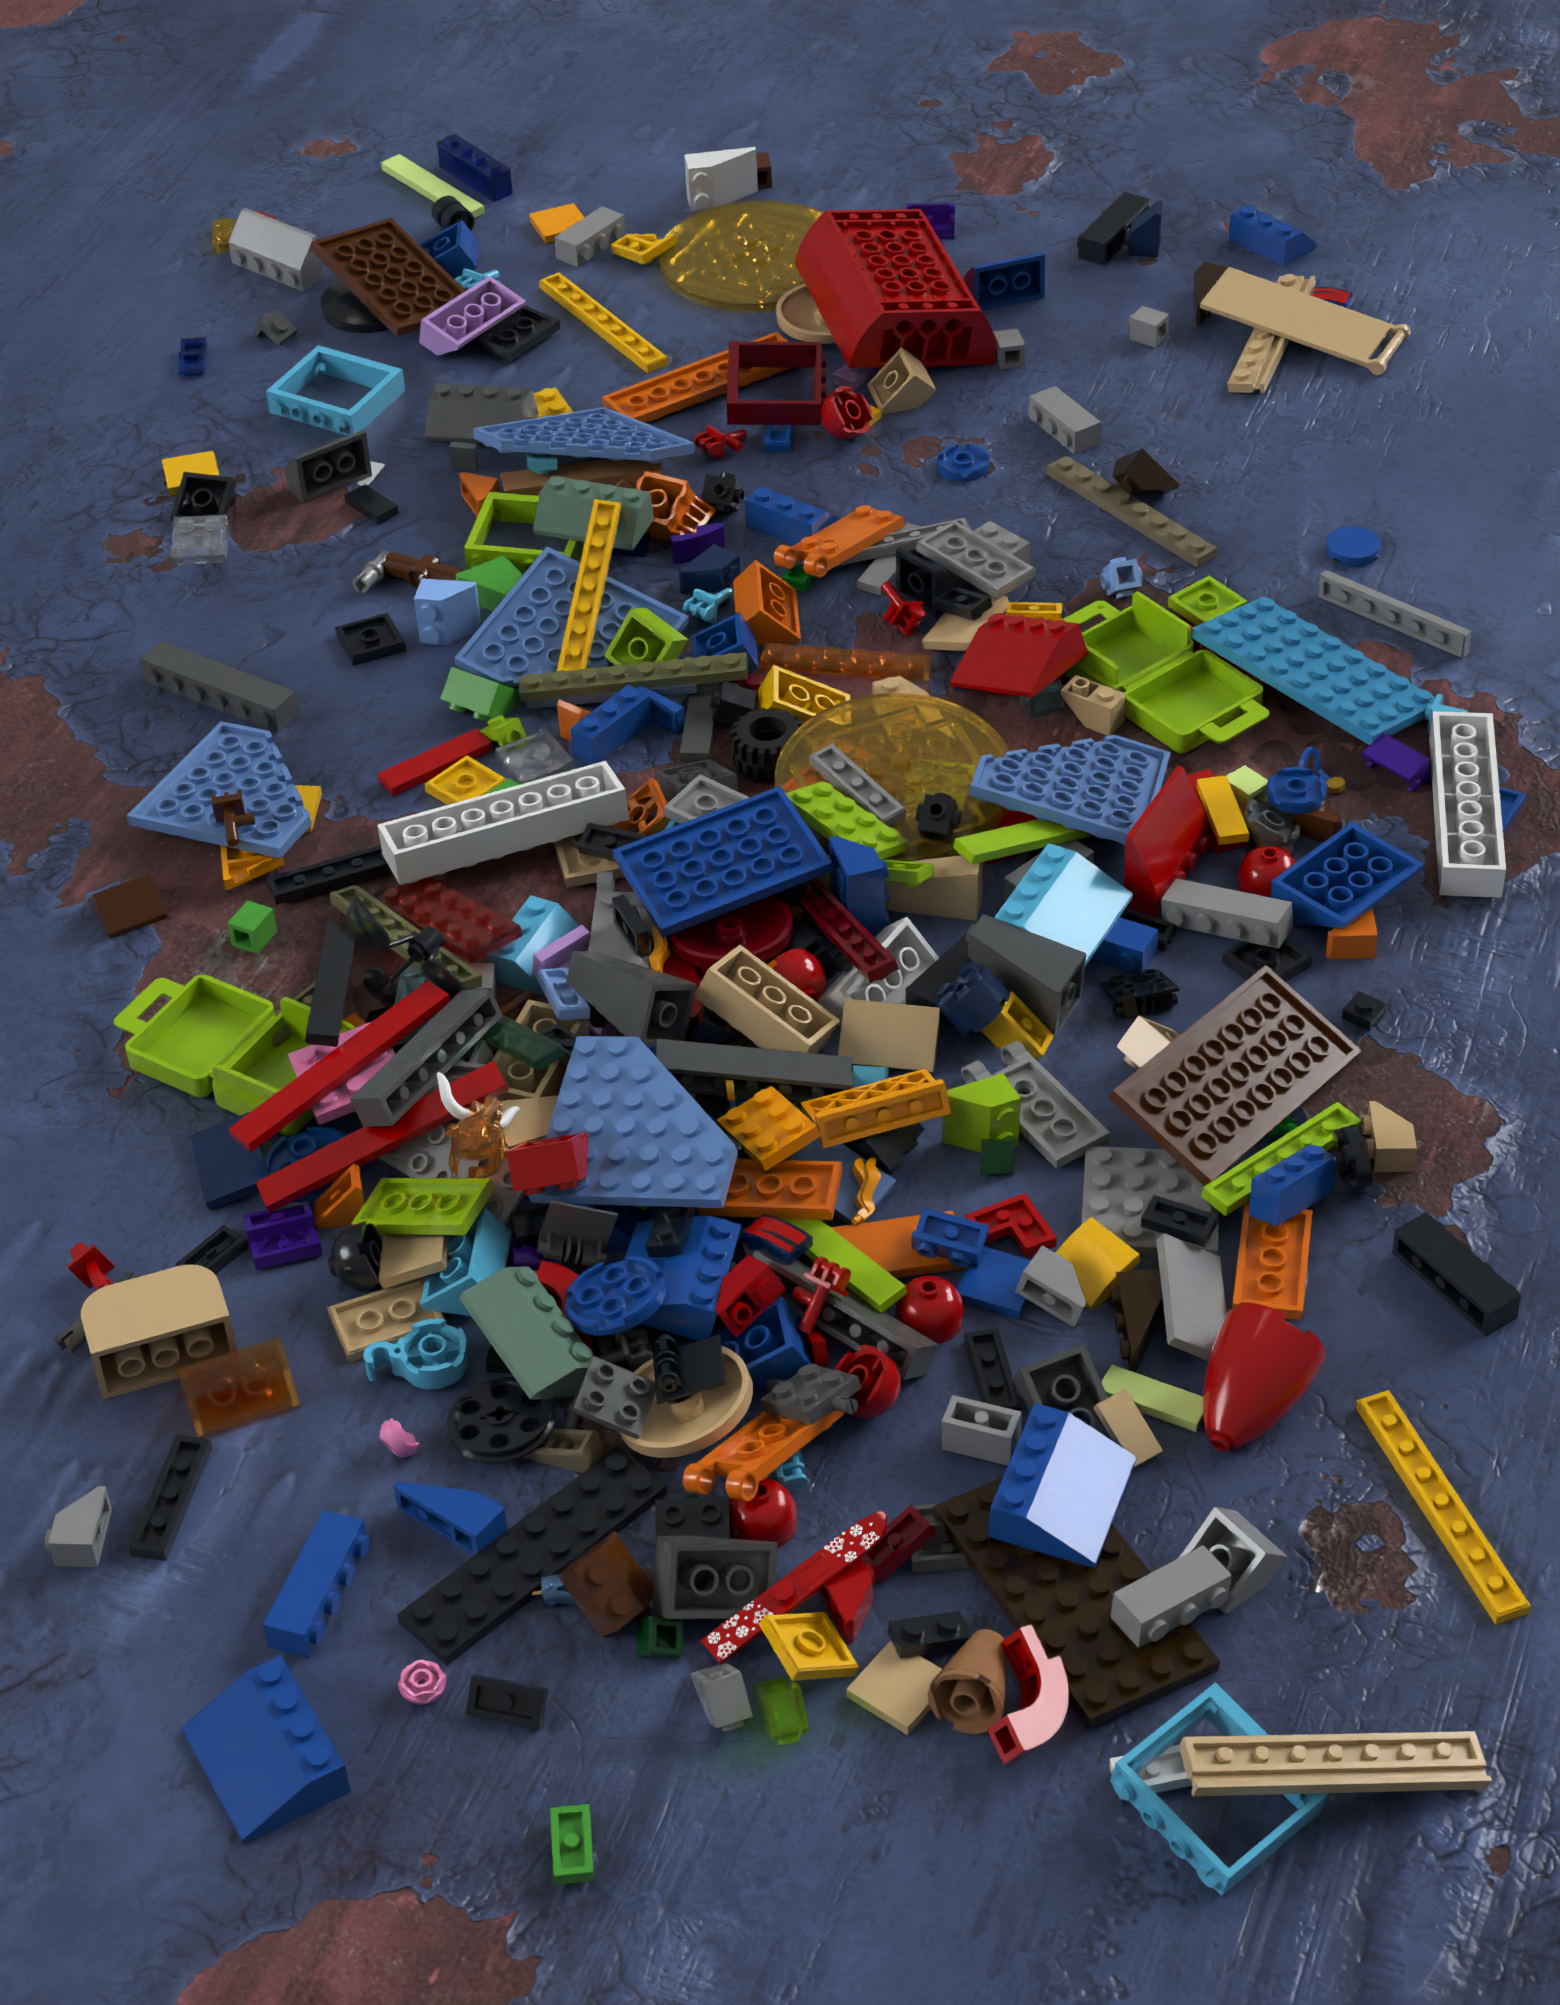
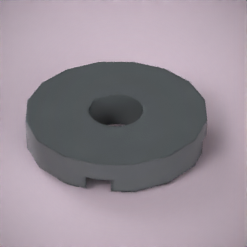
M1251 800L1242 811L1247 828L1260 839L1272 845L1281 847L1291 846L1300 835V827L1298 824L1294 825L1292 823V815L1277 809L1269 801H1262L1259 804L1256 800Z

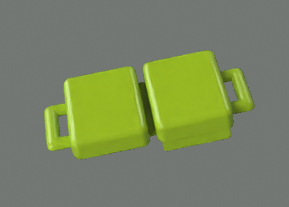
M1139 591L1133 593L1132 606L1122 611H1119L1105 601H1095L1062 619L1065 622L1078 623L1079 626L1099 615L1106 619L1082 632L1088 654L1063 674L1069 679H1072L1075 675L1084 677L1126 693L1125 717L1177 753H1187L1210 739L1217 744L1226 743L1264 721L1269 716V710L1262 706L1263 687L1259 683L1208 650H1198L1193 653L1194 642L1191 639L1190 625Z
M204 974L195 976L185 986L166 978L155 979L114 1019V1025L117 1028L134 1035L125 1045L128 1063L133 1070L198 1098L207 1097L214 1092L215 1101L219 1107L239 1116L253 1111L295 1080L297 1076L292 1068L288 1054L312 1045L305 1043L310 1006L291 998L283 997L280 1000L282 1012L276 1017L274 1005L271 1001ZM162 995L171 998L148 1022L138 1019ZM342 1020L340 1034L354 1029L355 1026ZM285 1027L290 1028L292 1036L279 1047L273 1046V1037ZM309 1108L281 1129L279 1133L286 1136L297 1134L314 1117L312 1109Z

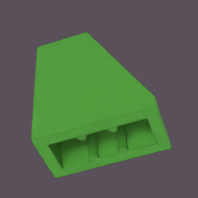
M504 555L455 574L456 581L476 582L479 606L491 611L495 610L523 576Z

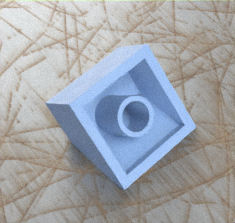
M421 579L414 597L420 644L449 645L476 633L481 626L476 582Z

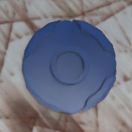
M959 444L951 445L938 454L937 468L942 476L953 481L967 482L977 480L989 471V454L983 448L973 444H966V447H959Z
M1347 526L1338 528L1327 536V555L1332 560L1334 558L1340 560V564L1345 566L1357 567L1367 565L1373 562V558L1380 556L1381 540L1376 533L1369 529Z
M1289 767L1279 770L1274 777L1271 775L1268 779L1266 795L1269 802L1277 809L1288 813H1309L1320 808L1325 803L1328 786L1321 775L1319 777L1313 775L1314 771L1308 768Z

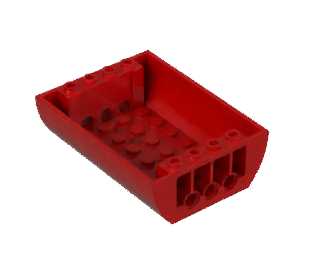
M921 209L826 210L813 223L800 244L795 266L849 368L877 367L881 369L900 348H903L920 360L924 366L930 368L946 365L959 367L961 365L995 364L996 346L991 326Z

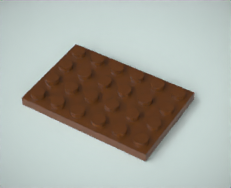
M392 218L311 242L310 250L396 337L419 330L421 319L465 292Z

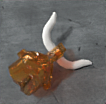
M438 1072L437 1079L441 1101L450 1114L461 1120L457 1125L451 1123L446 1131V1136L451 1138L449 1155L451 1171L457 1174L459 1160L488 1159L487 1167L471 1166L468 1170V1178L490 1177L498 1171L501 1160H504L507 1156L506 1151L509 1148L505 1147L506 1141L503 1129L508 1127L520 1108L512 1106L502 1114V1103L498 1102V1098L486 1096L484 1104L474 1100L470 1107L466 1109L455 1101L449 1081L445 1075Z

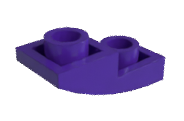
M723 523L696 526V533L671 536L673 564L690 562L714 544L725 548Z

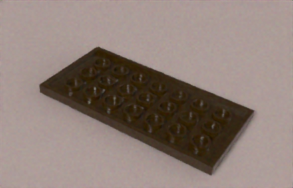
M1003 1477L933 1506L932 1516L934 1519L944 1524L945 1533L957 1550L966 1556L968 1565L1016 1630L1032 1624L1037 1637L1043 1645L1047 1658L1051 1659L1060 1656L1068 1681V1700L1089 1729L1219 1670L1220 1660L1191 1623L1187 1625L1181 1624L1168 1631L1160 1640L1150 1641L1138 1648L1110 1617L1113 1593L1151 1573L1113 1524L1110 1527L1096 1567L1093 1568L988 1537L990 1507Z

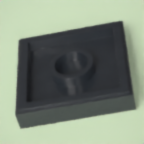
M388 613L335 627L336 636L353 666L406 651L405 642Z
M1286 939L1279 949L1243 941L1222 954V963L1246 980L1267 965L1282 980L1287 982L1311 967L1312 958Z

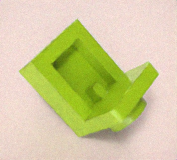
M503 715L490 719L487 722L489 726L480 730L490 741H498L505 756L511 755L529 744L519 718H504Z

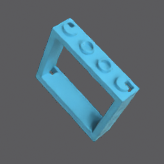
M318 345L266 390L269 413L349 436L365 429L405 392L403 369ZM319 373L373 388L350 410L295 395Z
M1215 1682L1115 1763L1110 1782L1118 1796L1125 1801H1129L1140 1812L1146 1825L1151 1829H1157L1168 1841L1171 1850L1179 1858H1185L1197 1870L1200 1880L1223 1896L1321 1813L1329 1794H1283L1298 1810L1228 1868L1137 1775L1205 1718L1224 1736L1268 1735Z

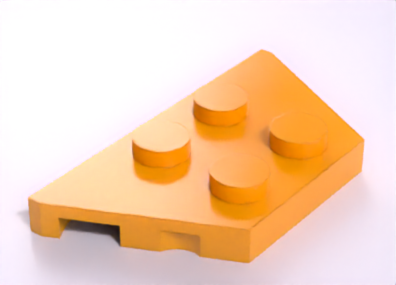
M220 845L225 890H230L284 865L283 856L277 858Z

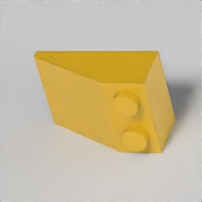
M775 665L771 667L758 688V709L765 708V710L776 708L778 711L785 710L789 714H794L803 723L804 735L850 734V694Z

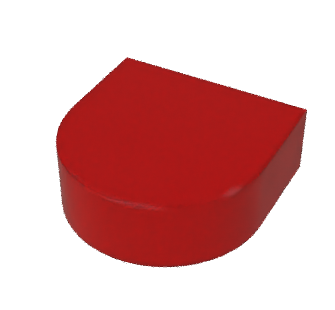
M817 1329L812 1330L810 1334L805 1332L812 1364L827 1368L829 1360L826 1340Z

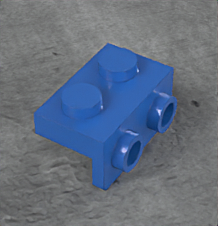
M923 1207L916 1231H913L911 1236L912 1249L924 1257L935 1258L940 1256L947 1258L951 1263L960 1267H968L969 1265L978 1267L989 1233V1225Z

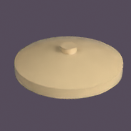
M805 284L789 290L779 299L776 306V319L778 326L783 332L804 342L836 343Z
M722 1346L726 1385L662 1404H657L655 1392L640 1437L637 1440L619 1432L624 1442L640 1454L656 1458H671L700 1451L719 1441L741 1421L752 1400L753 1382L742 1358L732 1350ZM653 1358L644 1363L634 1373L655 1381Z

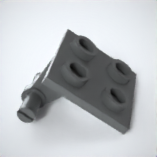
M593 1356L579 1391L575 1393L572 1404L568 1405L565 1410L564 1416L566 1421L562 1429L577 1430L580 1423L590 1419L638 1440L656 1392L655 1381Z

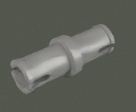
M382 551L373 561L365 564L363 571L352 582L356 591L360 592L362 590V593H365L374 583L382 580L385 574L383 565L389 552L385 555V551Z

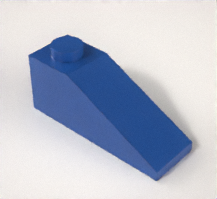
M400 1481L393 1485L398 1510L473 1556L508 1530L505 1509L502 1504L496 1499H489L477 1491Z

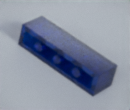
M457 134L448 135L446 138L437 141L440 168L492 202L513 194L510 168Z

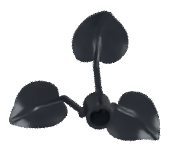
M358 896L352 899L347 912L346 922L350 932L361 944L370 949L377 946L380 951H384L409 942L407 952L410 958L389 978L378 967H371L364 973L363 983L366 990L372 997L380 1001L384 1007H393L406 997L402 989L393 982L414 961H425L421 970V974L426 977L424 983L429 980L448 993L450 1000L461 990L474 989L462 983L443 964L433 960L438 955L437 951L445 944L444 937L438 929L433 926H427L419 934L417 931H414L409 936L391 942L386 930Z

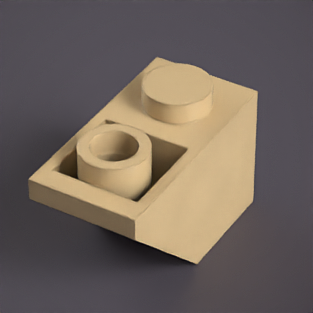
M1077 675L1061 689V696L1086 728L1108 736L1112 735L1125 721L1126 693Z
M1369 1101L1368 1115H1362L1363 1135H1368L1369 1138L1365 1141V1153H1368L1369 1159H1372L1373 1171L1414 1172L1417 1145L1413 1124L1380 1103Z

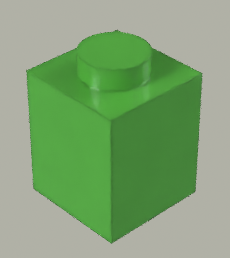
M248 900L227 922L232 946L256 954L278 932L273 908Z

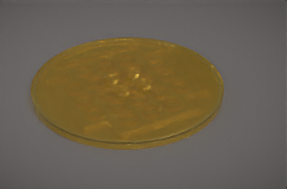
M768 200L729 203L706 209L683 220L665 236L666 238L669 234H676L678 243L659 255L661 274L667 284L687 299L708 307L742 312L776 310L779 299L786 292L805 284L795 266L796 255L805 234L824 212L800 204Z
M910 693L875 694L850 699L831 706L811 717L791 735L779 754L775 769V788L781 786L785 793L822 781L831 784L809 764V756L833 743L906 808V817L889 827L897 830L901 836L909 841L907 850L885 860L915 861L959 855L953 848L955 838L994 830L1008 811L1002 805L982 802L968 795L981 756L992 754L994 758L1004 757L1005 752L1009 751L1004 740L989 723L975 713L955 703L926 695ZM935 793L948 794L952 799L956 800L959 811H962L960 826L958 829L954 828L951 843L920 837L917 830L916 811L918 804H923L925 794L933 796ZM821 835L819 844L825 853L830 855L829 840Z

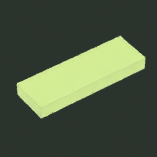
M1111 1364L1102 1380V1385L1108 1398L1126 1389L1141 1413L1197 1432L1204 1419L1203 1396Z

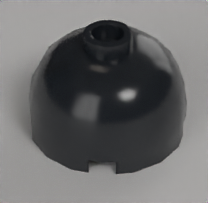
M367 1221L342 1230L336 1236L332 1245V1257L328 1258V1266L334 1277L338 1276L344 1285L357 1291L382 1287L378 1278L383 1240L372 1223L366 1224Z

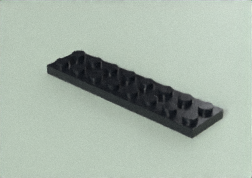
M617 1446L397 1614L399 1624L448 1666L538 1595H532V1592L542 1590L541 1577L560 1574L615 1531L618 1534L654 1506L655 1500L663 1499L668 1495L667 1485Z

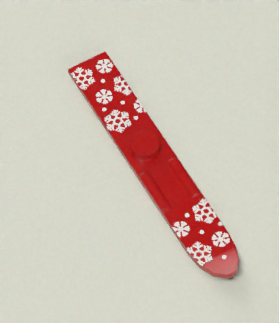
M884 1511L872 1513L849 1527L700 1640L701 1643L720 1665L763 1633L759 1624L764 1615L790 1613L870 1552L880 1542L886 1531L888 1521L886 1513Z

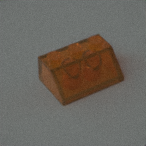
M277 1336L175 1368L197 1437L300 1405L281 1338Z

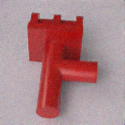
M706 425L705 432L696 434L693 438V443L703 451H707L709 455L721 460L724 457L725 445L736 452L742 451L744 444L740 440L747 438V432L745 429H740L723 434L714 427Z
M885 581L881 585V589L892 603L883 618L890 625H896L904 635L910 637L914 634L913 628L919 626V619H923L926 614L922 608L924 603L923 601L905 602L891 582Z
M78 1243L71 1249L70 1255L73 1261L67 1265V1268L88 1288L93 1286L95 1290L114 1284L106 1274L115 1268V1265L94 1244L87 1248L83 1243Z
M819 1257L815 1261L810 1273L804 1272L803 1277L818 1284L815 1292L812 1293L800 1286L795 1287L792 1292L793 1299L808 1306L797 1328L808 1334L811 1333L831 1290L845 1297L849 1294V1292L845 1291V1288L850 1280L851 1271L845 1267L840 1269L839 1264L835 1262L829 1263L828 1259L824 1257Z

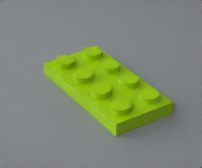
M822 781L786 793L804 822L828 840L829 837L837 836L874 848L880 860L906 852L909 841L901 836L897 830L885 825L874 814L865 811L855 804L854 800L842 795L829 783Z
M381 1178L351 1225L367 1221L366 1224L372 1223L379 1234L466 1235L494 1192L495 1187L490 1178Z

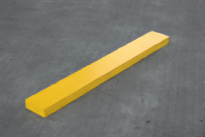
M560 272L539 280V288L646 373L669 365L668 357Z
M596 499L593 501L557 671L588 668L621 513L620 502Z
M1387 1390L1357 1400L1356 1410L1495 1625L1529 1614L1531 1605L1390 1391Z

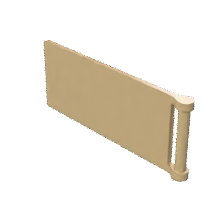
M1232 267L1227 268L1200 303V308L1364 366L1377 376L1384 373L1392 355L1402 341L1407 340L1411 334V329L1406 324L1393 325ZM1388 333L1393 334V338L1379 358L1370 359Z

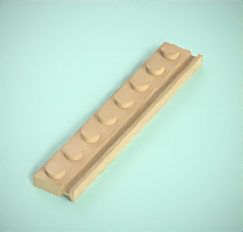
M1293 274L1279 276L1276 282L1308 295L1316 285L1315 276H1311L1310 279H1304V276H1295ZM1254 327L1227 383L1228 393H1253L1255 389H1260L1261 393H1265L1289 340Z
M1475 1731L1183 1737L1179 1744L1188 1781L1191 1780L1193 1785L1191 1791L1193 1796L1487 1789L1492 1782L1491 1776L1486 1774L1485 1767L1487 1765Z

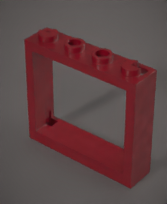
M729 341L727 425H821V407L826 398L827 354H821L822 342ZM739 367L814 368L813 401L738 400Z

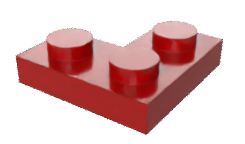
M1026 1193L965 1214V1219L989 1225V1233L985 1244L1011 1235L1026 1258L1035 1255L1042 1245L1048 1249L1057 1246L1056 1235Z

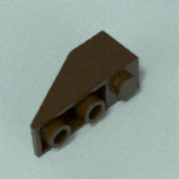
M1204 262L1194 273L1193 299L1196 326L1200 327L1207 318H1210L1212 312L1200 308V303L1228 267Z
M1158 1269L1116 1272V1286L1110 1287L1111 1306L1118 1307V1312L1115 1313L1116 1333L1123 1334V1339H1120L1121 1359L1128 1360L1129 1371L1135 1373L1162 1318L1163 1296Z

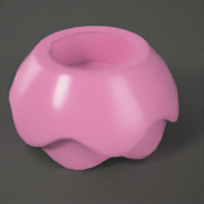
M390 1418L381 1425L379 1439L396 1456L404 1458L412 1456L417 1452V1447L420 1443L416 1442L413 1434L403 1430L398 1421H393Z
M416 1660L403 1669L401 1678L398 1681V1688L402 1696L409 1702L417 1705L429 1704L437 1700L443 1693L446 1686V1674L441 1671L438 1664L432 1661Z

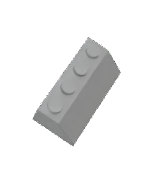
M247 208L241 210L228 242L233 264L301 291H305L323 279L320 259L310 250L311 242L317 240L316 235Z

